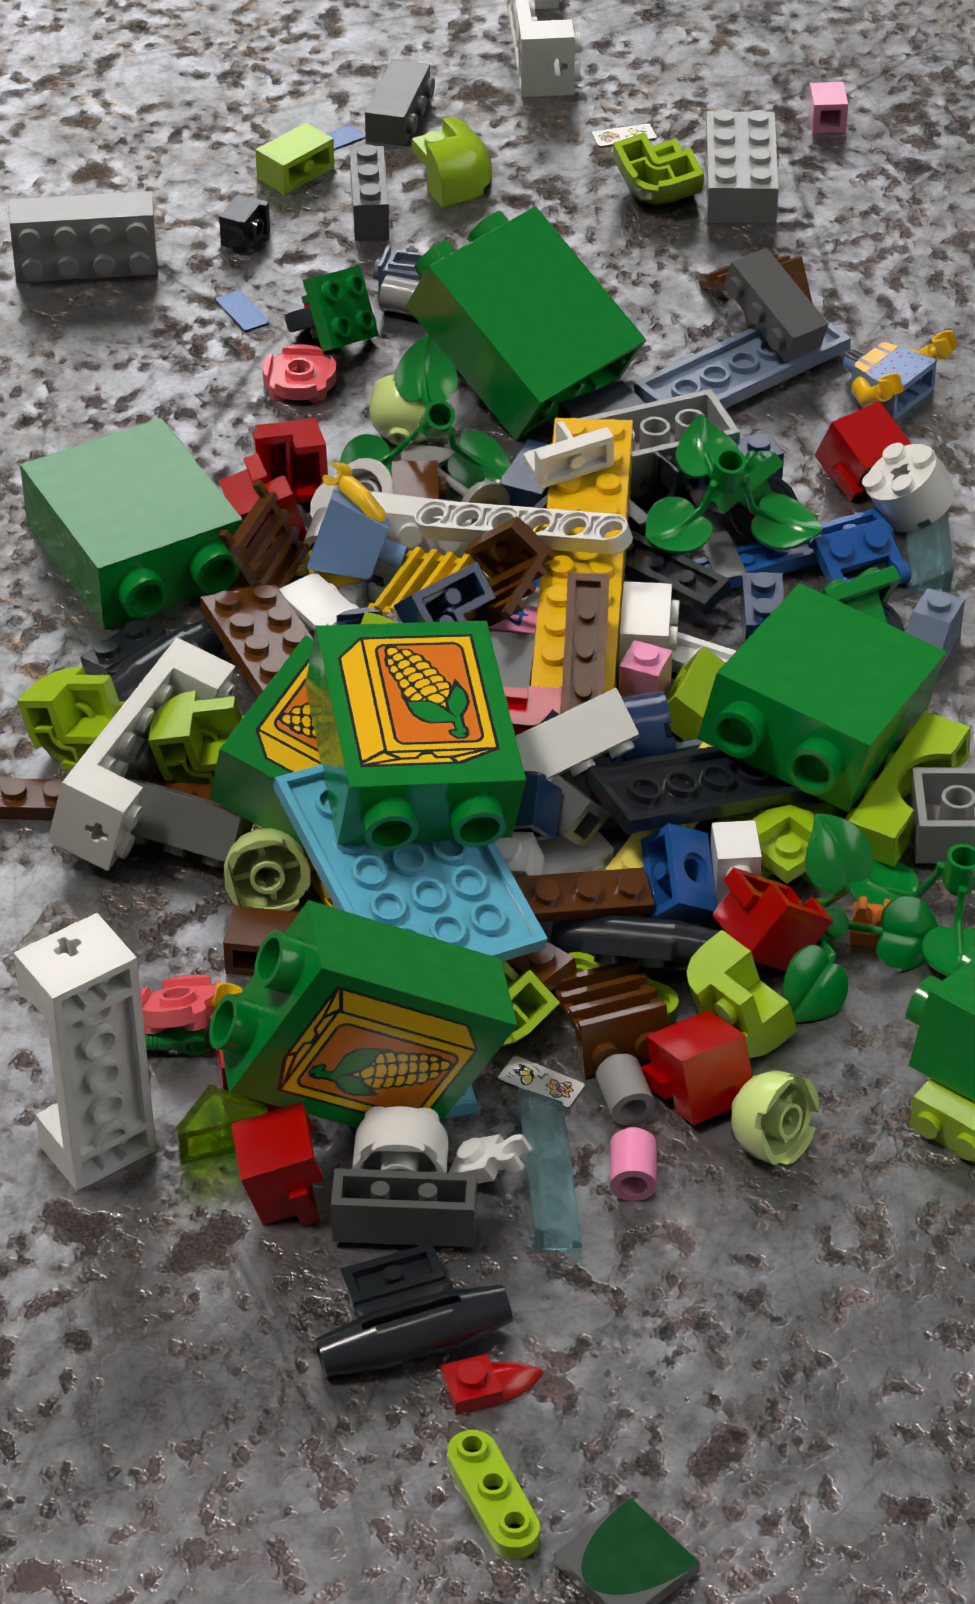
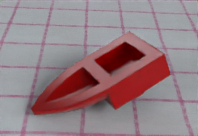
M488 1353L441 1365V1379L455 1415L514 1399L530 1389L542 1375V1369L519 1362H491Z

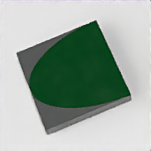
M632 1498L626 1500L554 1553V1564L595 1604H658L699 1573L700 1562Z

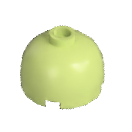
M389 375L378 380L373 386L369 413L372 425L376 431L391 443L399 446L419 427V419L426 408L423 407L422 400L408 402L401 398L396 389L395 381H393L394 375ZM422 434L413 444L422 443L428 440L429 437Z
M273 828L253 830L242 835L230 847L224 863L225 889L232 902L237 906L240 904L243 907L284 911L293 910L300 903L299 898L304 895L305 890L308 891L310 886L309 860L301 845L288 834Z
M773 1070L753 1076L740 1089L732 1103L731 1122L734 1137L748 1154L759 1160L778 1165L777 1163L786 1165L794 1163L806 1151L816 1130L815 1127L809 1126L812 1111L819 1113L820 1103L815 1086L809 1079L783 1071Z

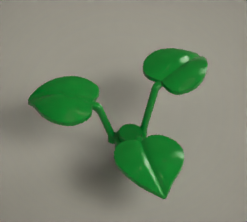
M426 335L404 353L397 365L394 377L395 386L401 398L408 402L422 400V405L426 409L419 419V427L391 452H389L387 443L381 437L372 434L358 435L346 444L341 453L339 463L348 465L357 459L372 458L381 462L389 470L392 477V461H395L393 458L401 454L420 435L424 434L432 439H438L447 435L449 447L455 452L447 462V471L451 477L468 489L476 483L485 480L499 483L511 465L508 457L492 437L480 431H468L461 437L459 445L456 443L454 436L456 429L452 427L455 421V411L446 400L456 390L458 384L457 372L451 360L438 347L432 336Z
M700 414L687 427L680 438L676 450V463L681 472L689 478L701 479L709 476L711 480L709 488L696 510L688 500L680 497H666L656 502L649 510L646 518L645 540L651 546L672 554L691 553L702 548L709 541L713 526L709 520L701 515L706 511L715 491L729 494L740 487L743 489L749 511L756 515L751 523V531L754 537L768 548L775 550L793 549L820 535L823 528L810 510L797 500L784 494H766L761 498L759 507H757L749 486L750 478L744 476L746 467L744 454L729 435L714 426L706 416Z
M819 813L814 815L813 830L805 854V870L812 886L822 892L833 893L827 898H819L818 901L834 922L816 943L819 946L808 945L800 949L788 966L781 996L790 1003L795 1022L821 1020L830 1017L842 1007L846 1000L848 976L842 966L833 963L836 953L826 940H837L847 930L880 935L876 947L878 959L891 968L908 970L926 962L922 954L923 938L929 930L939 927L930 907L922 900L912 896L896 897L885 906L881 914L882 927L849 922L846 912L841 907L832 905L851 892V882H860L869 876L873 859L871 846L865 835L847 820L828 814Z
M968 844L952 846L948 850L945 863L937 862L935 871L920 887L917 875L909 866L897 862L895 867L873 859L869 876L863 881L851 882V894L856 901L861 896H865L868 898L867 903L884 905L885 899L893 900L900 896H912L920 899L941 876L945 889L950 894L957 896L954 929L946 926L935 927L928 931L922 941V954L926 962L933 969L946 976L953 974L964 953L975 944V928L962 929L965 898L975 888V847Z

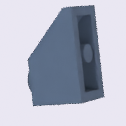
M927 588L912 612L906 633L947 651L945 663L961 636L965 599Z

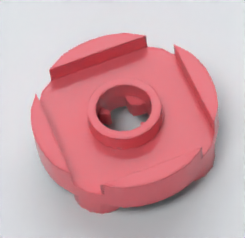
M305 344L289 345L282 348L283 354L273 358V353L265 358L262 366L263 382L268 389L269 397L273 400H308L309 402L318 403L327 398V391L332 389L336 383L335 359L332 356L330 359L325 357L324 352L319 347Z
M184 975L162 980L163 989L153 993L150 992L149 986L141 989L145 1034H155L166 1028L184 1026V1029L188 1031L200 1030L209 1026V1016L213 1015L215 1010L212 1007L216 985L220 982L217 980L214 985H211L209 976Z

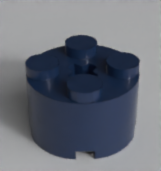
M652 691L621 697L639 733V738L632 741L635 748L621 755V758H616L615 762L677 752L675 737H672L670 723H672L664 691Z

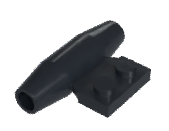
M206 618L178 629L167 635L165 629L145 620L137 619L128 623L122 630L110 638L97 643L93 649L80 656L85 671L94 675H111L119 702H126L176 638L216 657L225 647Z
M602 915L587 919L553 921L551 944L566 953L582 952L594 956L593 962L620 964L621 958L630 957L631 959L636 958L639 970L676 973L687 972L691 957L719 931L679 920Z
M431 1242L340 1268L342 1282L353 1312L360 1317L315 1338V1346L325 1377L386 1370L460 1348L513 1322L510 1303L502 1284L446 1291V1276Z

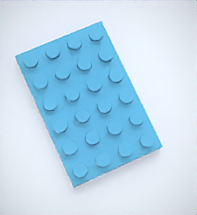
M323 764L275 777L273 789L336 909L501 958L502 962L545 949L548 938L495 842L481 847H467L459 844L456 840L411 842L403 848L392 851L376 850L368 844L337 845L327 795V786L325 785Z

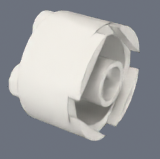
M893 443L884 449L883 457L875 463L862 480V484L877 510L894 531L897 532L918 530L920 528L917 524L927 519L931 523L935 522L946 513L954 500V490L952 489L949 476L932 448L922 444L904 446L902 443Z
M377 1106L369 1109L356 1131L352 1169L446 1173L448 1136L445 1128L439 1122V1115L430 1108L416 1109L405 1106L384 1108Z

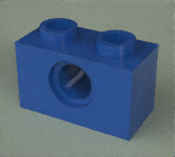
M668 823L640 839L643 865L654 901L650 918L679 920L696 925L713 916V912L717 909V899L708 833Z

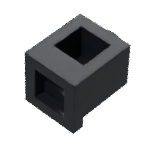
M237 194L219 216L221 246L246 252L262 234L268 235L270 232L269 202Z

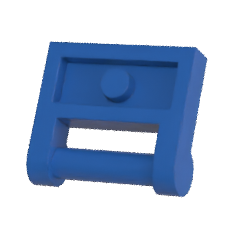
M885 518L816 537L811 543L827 583L837 579H843L846 582L851 579L843 577L842 574L885 562L887 567L895 566L901 578L898 585L911 581V569L908 563L902 559Z

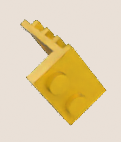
M415 547L413 551L409 550L405 555L406 561L374 604L370 603L367 608L382 611V616L400 619L394 608L395 604L475 563L470 554H464L462 558H459L454 552L448 551L446 555H441L438 550L431 549L429 553H425L421 547ZM484 574V576H485L487 582L489 583V582H490L489 579H488V578L486 577V575ZM471 612L464 615L466 620Z

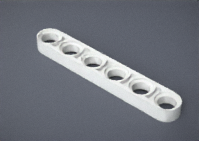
M434 500L421 505L414 515L421 535L430 540L469 543L471 540L516 516L528 524L532 530L539 525L548 524L549 526L546 529L536 532V534L552 550L617 554L627 549L633 539L626 518L622 515L611 513ZM443 516L439 521L435 523L425 524L429 519L433 517ZM478 519L472 525L461 527V524L467 520ZM585 527L579 534L567 535L572 529ZM622 530L615 537L603 538L608 532Z

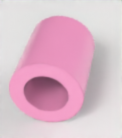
M630 1127L614 1134L610 1141V1190L616 1197L626 1201H641L651 1197L657 1189V1141L650 1132L641 1128Z

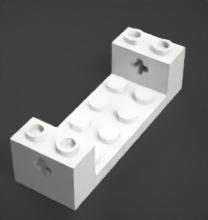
M506 0L521 97L574 95V82L580 81V63L575 61V53L581 52L580 32H574L572 19L537 21V16L535 17V9L559 8V0Z
M176 638L63 780L48 841L107 871L118 857L125 859L135 841V836L130 834L131 830L134 829L143 812V807L138 805L143 787L125 779L124 776L128 769V763L131 760L137 762L144 752L150 733L151 722L156 711L173 697L193 690L197 691L200 700L232 697L235 685L231 683L235 666Z
M98 913L13 952L18 987L47 1020L57 1103L35 1114L39 1145L76 1191L157 1151L137 957Z

